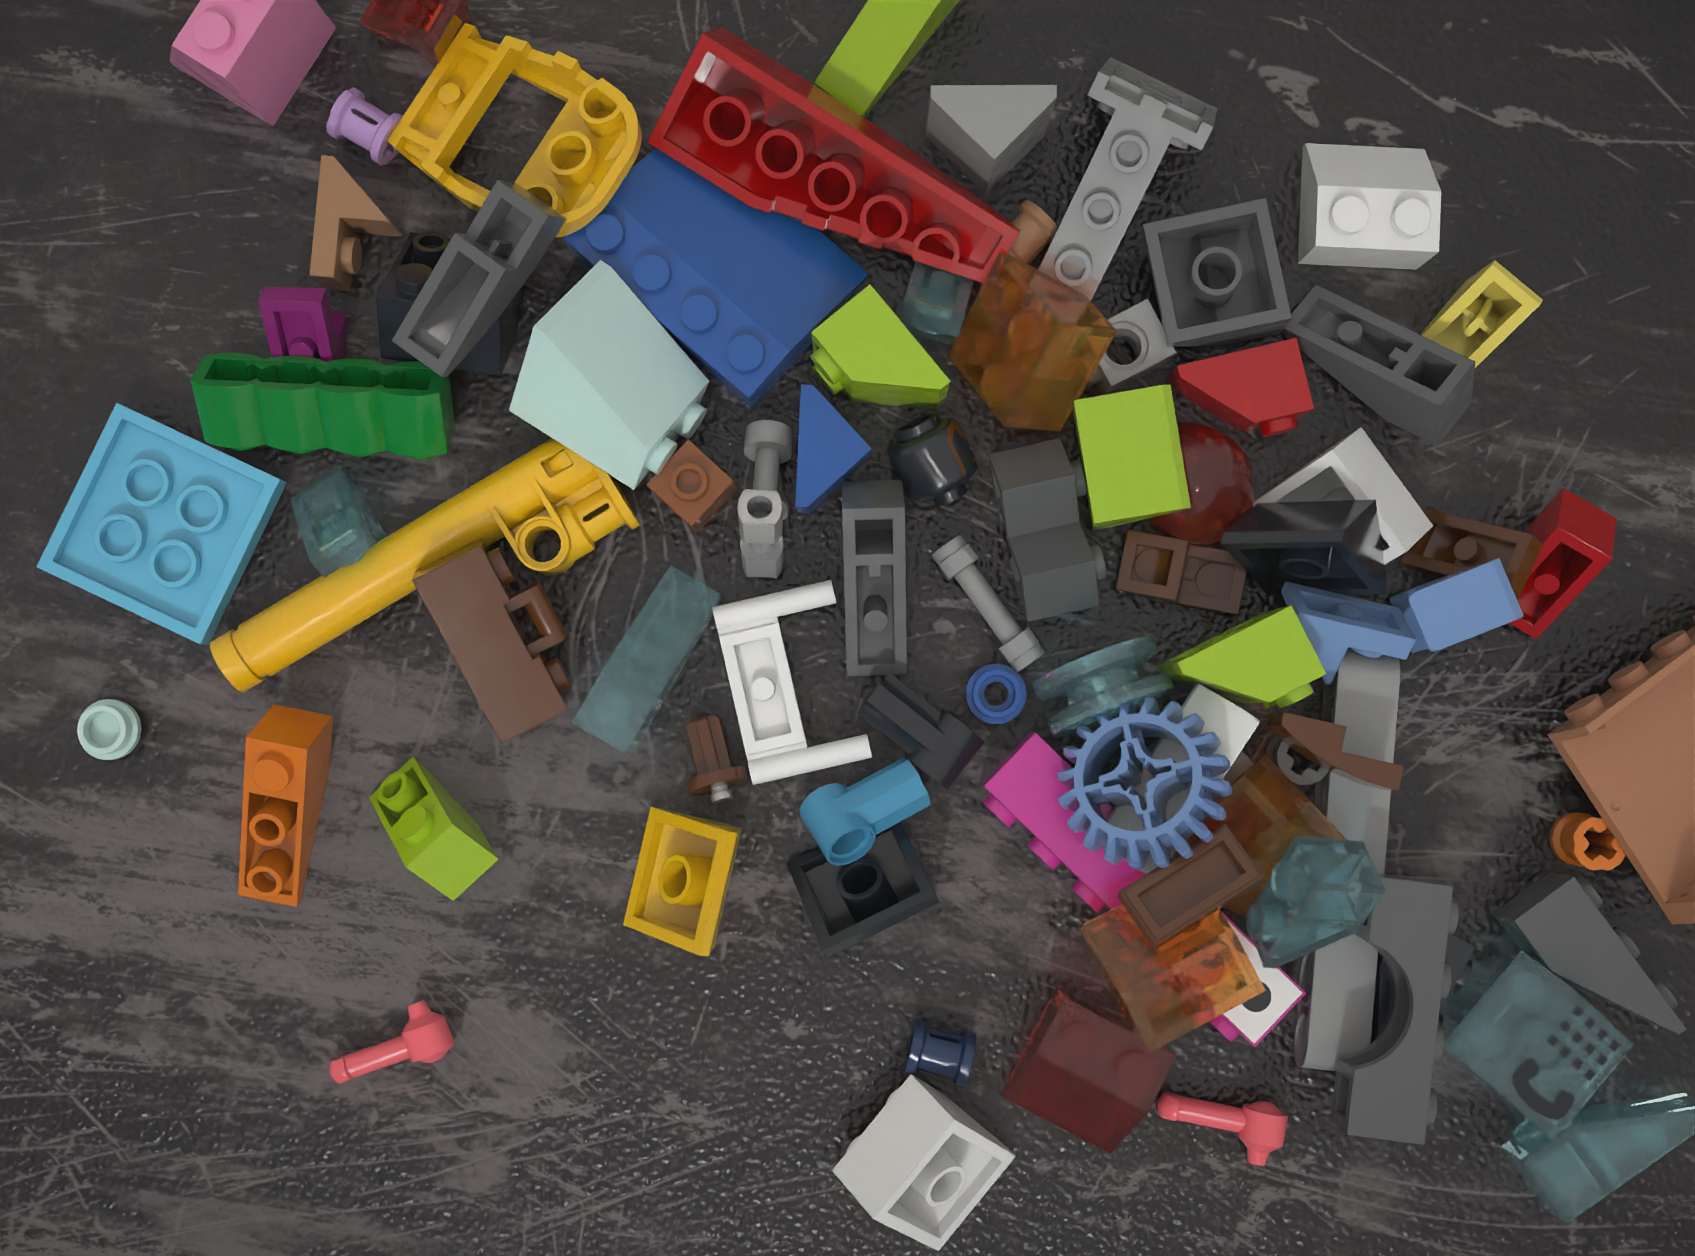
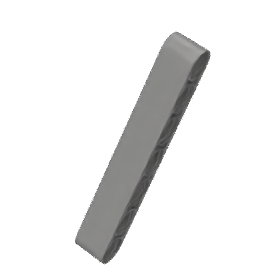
M1348 647L1331 684L1326 685L1324 681L1320 721L1346 726L1341 752L1393 763L1400 686L1399 658L1382 655L1379 658L1366 657ZM1330 771L1322 780L1315 783L1299 973V987L1306 994L1297 1002L1294 1053L1296 1064L1299 1068L1336 1071L1337 1059L1339 1057L1356 1053L1371 1044L1378 951L1368 942L1354 935L1352 927L1359 871L1384 874L1391 790L1360 784Z

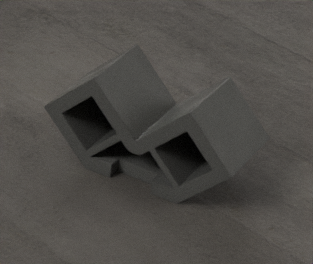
M1060 438L989 454L997 512L1000 524L1004 523L1006 537L1011 551L1009 564L1027 622L1099 606L1097 581L1106 579V569L1099 544H1088L1079 522L1077 497L1086 495V483L1080 461L1078 459L1069 461Z

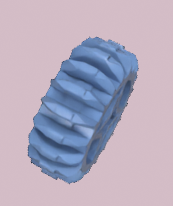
M1146 696L1141 703L1139 713H1136L1128 699H1120L1118 705L1119 717L1114 719L1104 709H1097L1095 715L1101 726L1096 731L1092 732L1084 725L1077 726L1076 733L1085 742L1081 749L1074 746L1063 748V755L1075 764V768L1063 769L1057 772V779L1063 785L1073 788L1058 797L1060 806L1065 810L1075 811L1067 821L1068 827L1075 833L1086 831L1082 844L1090 851L1095 852L1105 846L1104 859L1114 865L1118 864L1127 853L1129 866L1134 870H1142L1146 864L1148 852H1151L1152 859L1159 868L1168 867L1170 863L1168 849L1171 847H1175L1183 858L1189 859L1194 855L1192 847L1187 842L1191 835L1195 833L1206 843L1210 842L1213 838L1212 832L1203 824L1205 818L1210 817L1214 820L1222 821L1227 815L1222 806L1212 801L1213 797H1226L1232 794V786L1228 781L1215 778L1225 773L1231 767L1230 761L1225 755L1213 754L1221 745L1220 739L1215 732L1201 734L1205 725L1203 719L1197 713H1193L1183 719V708L1174 701L1168 703L1160 713L1158 702L1153 697ZM1159 737L1171 740L1186 749L1190 760L1176 763L1172 758L1153 759L1151 751L1145 746L1144 738ZM1121 747V759L1118 766L1112 772L1100 776L1107 760ZM1141 763L1154 777L1147 781L1146 784L1147 792L1144 793L1146 802L1133 788L1141 784L1140 774L1143 773ZM1192 782L1184 805L1167 821L1166 806L1169 799L1178 792L1188 790V783ZM1112 802L1116 807L1134 806L1136 815L1142 820L1144 830H1125L1109 824L1101 811L1100 805Z

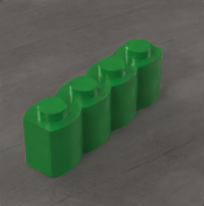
M216 353L203 356L190 380L205 442L235 451H245L266 444L270 447L287 450L296 454H305L326 447L356 457L369 456L387 450L394 454L424 460L448 453L456 429L449 375L441 377L418 361L386 365L373 360L355 358L324 362L320 359L291 355L263 359L245 353Z

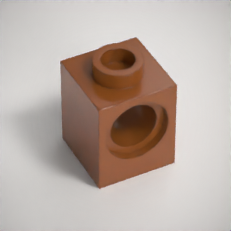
M687 440L667 461L660 474H655L646 484L658 498L697 533L701 531L738 490L734 481L690 440Z

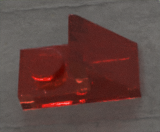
M372 0L359 22L376 36L410 46L436 67L464 23L471 25L472 19L466 0Z

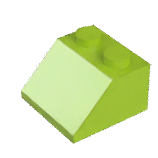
M870 284L811 332L813 354L810 357L815 363L811 368L831 394L836 395L842 390L851 402L936 410L945 402L951 381Z
M1292 605L1262 612L1157 665L1162 677L1195 687L1198 683L1222 697L1240 703H1263L1265 709L1275 705L1283 708L1311 695L1314 691L1310 682L1326 674Z

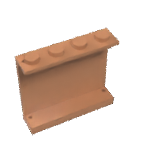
M1694 626L1687 632L1680 630L1656 642L1650 648L1654 656L1644 664L1639 661L1614 673L1607 680L1611 686L1609 690L1601 696L1593 694L1571 705L1564 712L1568 720L1548 734L1554 746L1672 925L1695 924Z

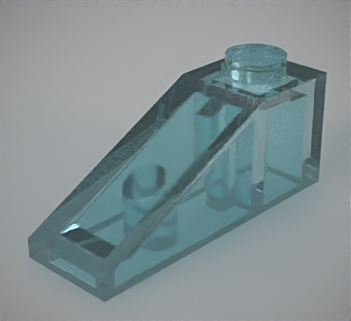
M670 565L603 667L572 723L625 754L635 752L712 617V607L718 606L723 595Z
M1682 1093L1570 1109L1563 1118L1558 1120L1535 1115L1519 1124L1513 1132L1515 1137L1501 1147L1543 1208L1567 1224L1695 1134V1098Z

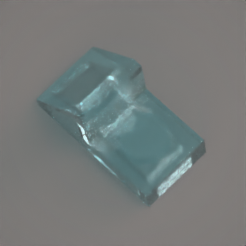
M916 261L903 301L900 321L911 334L948 344H955L960 334L974 280Z
M341 466L290 498L309 560L324 577H327L342 566H349L357 562L369 548L387 537L383 528Z

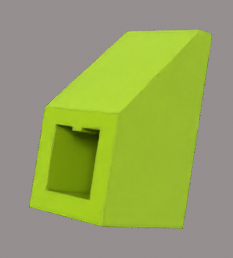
M415 757L408 760L397 772L386 777L380 787L369 797L405 867L452 901L459 897L498 860L497 855L479 825Z

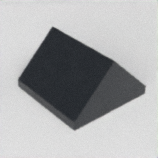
M1376 499L1257 503L1223 532L1221 544L1268 594H1282L1281 591L1285 582L1338 594H1385L1387 580Z
M901 822L877 834L872 848L864 856L847 865L836 866L830 864L819 847L786 863L826 958L940 902Z

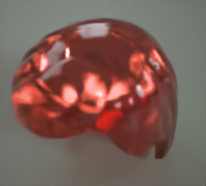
M1177 421L1191 508L1149 519L1155 524L1156 528L1173 538L1186 540L1191 544H1213L1221 541L1223 532L1253 508L1255 492L1252 484L1251 461L1241 447L1228 436L1202 424Z

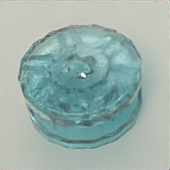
M1143 636L1106 647L1069 662L1034 681L1032 687L1037 700L1056 699L1066 696L1069 702L1068 707L1059 711L1047 721L1052 737L1074 733L1077 730V726L1084 725L1089 728L1100 724L1096 719V714L1098 715V713L1107 712L1113 719L1119 717L1118 707L1128 701L1134 709L1141 707V703L1146 696L1157 700L1170 693L1174 686L1169 674H1152L1139 678L1136 671L1137 667L1149 661L1159 651L1153 636Z

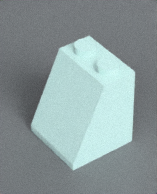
M600 260L534 325L509 411L634 490L649 471L657 475L660 474L667 461L675 453L678 445L675 441L679 436L688 440L695 433L707 411L705 407L700 405L709 380L612 267Z

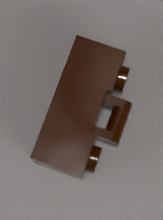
M483 539L474 541L415 571L412 581L501 744L568 711L567 697L564 692L573 688L571 681L557 655L546 660L542 652L562 642L568 635L540 582L533 583L511 594L507 585L516 581V578L506 557L499 547L489 552ZM525 606L539 635L529 640L513 613L514 610Z

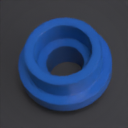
M989 664L979 668L970 677L965 692L966 702L970 711L981 721L990 724H1003L1018 716L1025 705L1027 695L1025 683L1019 673L1003 664ZM992 682H998L1006 689V699L998 706L989 704L984 697L985 688Z

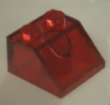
M1056 986L1001 1096L1111 1154L1148 1113L1176 1055L1164 1042Z

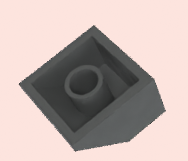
M1266 198L1143 224L1142 230L1167 347L1223 346L1280 334L1292 319Z

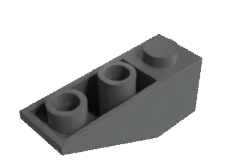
M1550 871L1493 913L1530 964L1653 1025L1679 1035L1686 1030V1027L1673 1011L1678 1007L1673 994L1657 978L1653 976L1649 978L1636 961L1641 956L1638 947L1623 930L1616 926L1613 928L1599 911L1604 906L1601 897L1582 877L1578 876L1575 878L1574 876Z

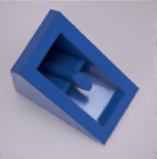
M801 384L795 508L797 513L809 514L841 485V481H846L871 458L872 448L814 385Z

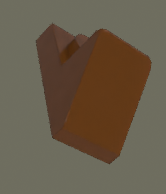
M1425 508L1424 514L1433 527L1405 552L1401 560L1402 564L1436 580L1500 558L1517 600L1519 599L1543 546L1541 541L1532 534Z

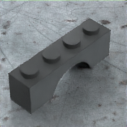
M1359 871L1352 933L1373 946L1387 963L1394 982L1395 1001L1391 1018L1381 1035L1366 1048L1337 1059L1331 1122L1347 1135L1424 1145L1426 1126L1431 1127L1435 1122L1437 1096L1434 1088H1431L1433 1064L1441 1060L1444 1051L1443 1027L1438 1024L1440 1001L1447 998L1452 979L1450 963L1445 961L1448 935L1452 936L1455 933L1459 917L1458 902L1456 898L1452 897L1453 886L1434 880Z

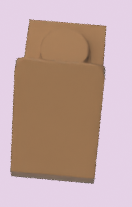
M321 155L309 276L327 290L350 291L352 274L359 273L362 263V246L360 239L356 238V233L397 237L402 236V234L334 156Z

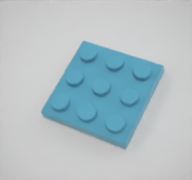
M116 403L36 567L198 644L209 645L287 482Z

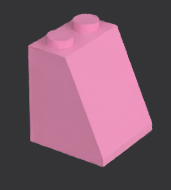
M200 0L171 45L169 62L269 125L274 126L334 33L336 26L316 0Z

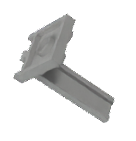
M1112 57L1099 70L1087 95L1100 101L1098 107L1111 115L1112 118L1007 333L1061 360L1169 144L1182 149H1187L1188 145H1191L1202 151L1214 127L1218 109Z

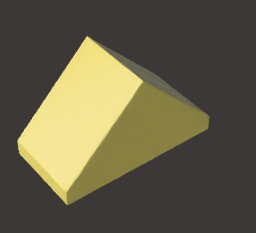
M1494 260L1461 285L1420 335L1474 360L1476 368L1541 305L1543 299Z

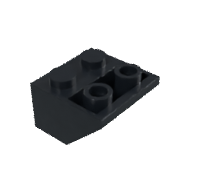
M411 232L376 295L381 358L404 362H420L395 344L392 339L450 242L451 238H448L446 235L437 232L421 234ZM525 283L494 324L455 369L501 376L516 341Z

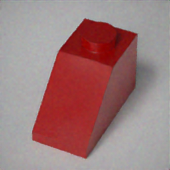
M1297 338L1178 365L1167 376L1168 384L1171 385V389L1240 432L1260 428L1262 437L1275 436L1298 429L1296 419H1300L1314 409Z
M1565 488L1560 490L1524 532L1534 535L1543 543V546L1517 600L1524 616L1509 624L1535 639L1544 632L1613 559L1616 518Z

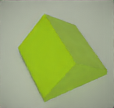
M1158 385L1073 400V414L1093 530H1102L1191 508L1171 385Z

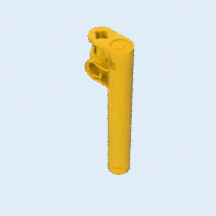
M551 438L238 625L237 630L232 629L211 641L210 649L212 656L231 685L244 693L264 681L267 675L272 676L413 592L416 590L412 579L416 570L474 541L483 539L486 547L505 536L515 554L525 566L544 575H558L566 572L577 559L594 550L597 540L624 524L628 525L632 530L641 524L613 476ZM556 531L561 540V549L558 555L550 561L539 562L533 553V544L536 538L543 532Z

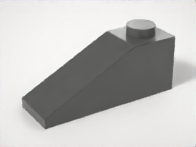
M1318 285L1312 288L1291 314L1292 319L1281 332L1288 340L1297 338L1299 349L1383 419L1435 446L1441 443L1472 403L1475 371L1474 360Z
M901 480L841 481L847 676L887 675L889 672L892 675H907L905 503L903 483Z

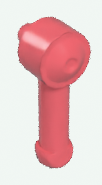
M425 1000L408 1005L409 1021L401 1032V1036L332 1060L329 1066L330 1076L339 1084L410 1059L411 1062L432 1063L443 1058L448 1050L455 1046L446 1016L431 1011Z
M1164 1092L1157 1101V1112L1161 1118L1237 1132V1136L1247 1147V1162L1251 1164L1265 1166L1269 1153L1283 1147L1288 1114L1281 1111L1273 1103L1257 1101L1252 1104H1243L1242 1108L1179 1096L1170 1092Z

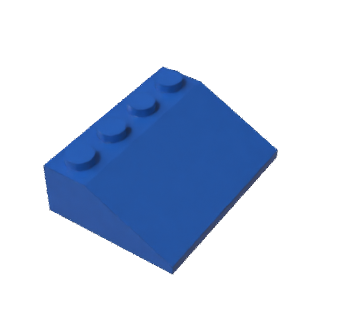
M657 148L630 169L609 203L590 223L582 229L563 237L573 256L589 270L600 260L611 266L680 348L752 410L755 409L812 343L811 332L844 306L870 276L869 272L818 229L801 224V220L774 211L768 213L748 206Z

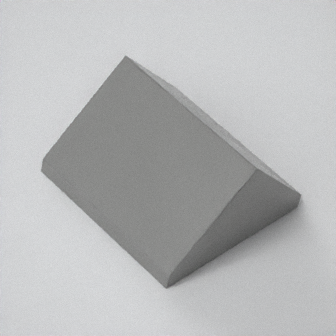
M931 85L926 118V138L986 195L1044 137L1057 99V85Z

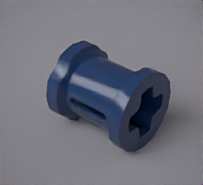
M916 1019L908 1044L904 1072L914 1074L917 1070L952 1078L955 1086L964 1088L973 1061L976 1033L966 1031L961 1036L929 1028L926 1025V1021Z

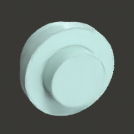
M115 699L100 700L88 706L82 713L77 726V735L80 744L91 756L102 760L119 759L128 755L138 744L141 736V722L138 714L129 704Z

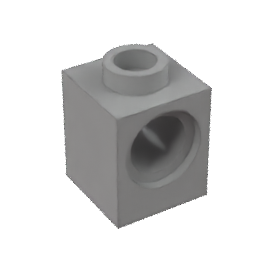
M1146 299L1084 331L1075 344L1079 352L1074 354V361L1085 383L1089 387L1096 384L1101 394L1107 395L1164 366L1176 354L1174 347H1167L1163 326L1149 300ZM1113 338L1127 341L1134 351V361L1127 365L1114 363L1106 354L1105 342Z

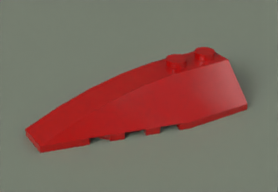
M723 27L702 33L648 140V143L752 208L768 213L774 211L801 220V224L823 231L829 229L856 238L859 243L880 250L884 247L911 256L914 261L987 285L1021 231L970 191L875 124Z

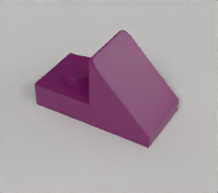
M264 287L258 301L272 357L306 356L320 359L324 362L346 359V314L331 313L326 288Z

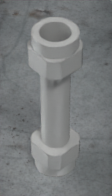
M961 534L931 555L948 581L955 577L1003 644L998 650L1016 673L1045 653L1029 627L1022 631L976 567L974 562L979 557Z

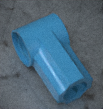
M903 757L847 788L839 783L827 784L817 788L802 802L800 817L828 862L832 865L840 866L852 863L864 856L872 848L877 834L930 806L931 802L918 772L909 759L906 760Z

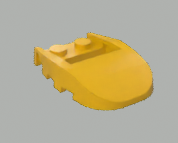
M464 23L387 139V142L467 207L479 212L490 191L454 173L449 166L512 73L541 90L567 102L514 183L523 187L566 218L556 237L567 236L582 229L609 203L630 171L639 153L642 131L632 103L628 101L624 93L605 79L597 80L582 70L577 59L560 51H557L552 56L534 50L529 42L507 35L500 44L482 39L474 25Z

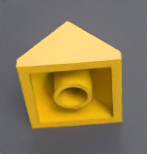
M651 807L623 925L696 955L709 956L716 944L743 827Z

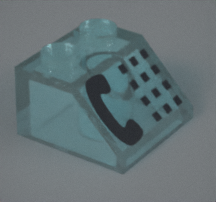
M1523 950L1444 1041V1050L1452 1061L1552 1142L1633 1048V1044L1576 990Z

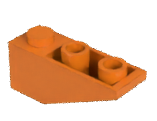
M274 704L246 736L238 882L239 896L298 907L300 904L330 769L333 716Z

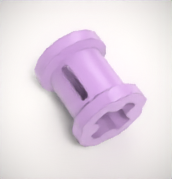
M353 87L345 90L334 103L326 125L327 133L337 140L347 138L370 152L371 159L382 166L391 162L398 154V151L387 142V139L403 115L399 113L387 114L365 101L364 93Z

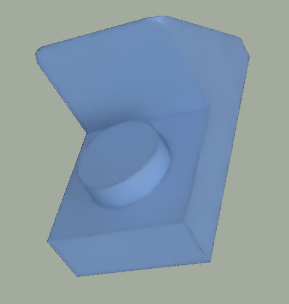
M1500 558L1389 597L1392 606L1400 608L1416 638L1411 649L1412 653L1425 649L1435 652L1524 616Z
M1285 582L1281 593L1287 606L1292 605L1326 672L1322 676L1326 685L1331 684L1348 647L1366 657L1379 658L1382 655L1406 660L1416 641L1399 607L1290 582Z

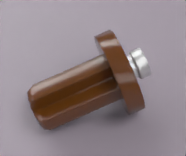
M704 716L697 718L686 726V733L697 772V777L687 781L689 795L702 796L712 794L710 795L712 803L728 801L733 798L729 789L740 786L748 781L746 767L732 766L719 717Z

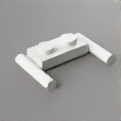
M831 580L712 607L753 785L872 758L867 734L807 747L778 622L779 616L835 604L836 599Z

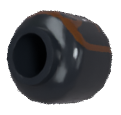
M931 412L906 423L894 432L896 441L890 447L888 456L899 480L903 483L906 495L910 499L916 501L932 499L935 506L940 507L961 498L968 492L965 482L975 474L978 467L977 459L957 420L953 418L940 419L937 412Z

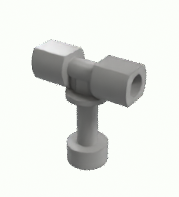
M773 420L755 421L750 423L745 429L744 455L755 462L753 489H745L742 492L737 506L741 536L742 568L747 577L777 578L784 565L782 529L783 520L788 515V507L781 501V497L777 492L779 464L787 462L792 457L794 433L788 425Z

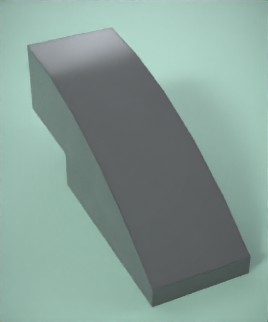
M497 179L466 234L454 233L392 341L441 377H447L474 348L521 289L565 223L566 218L517 183Z

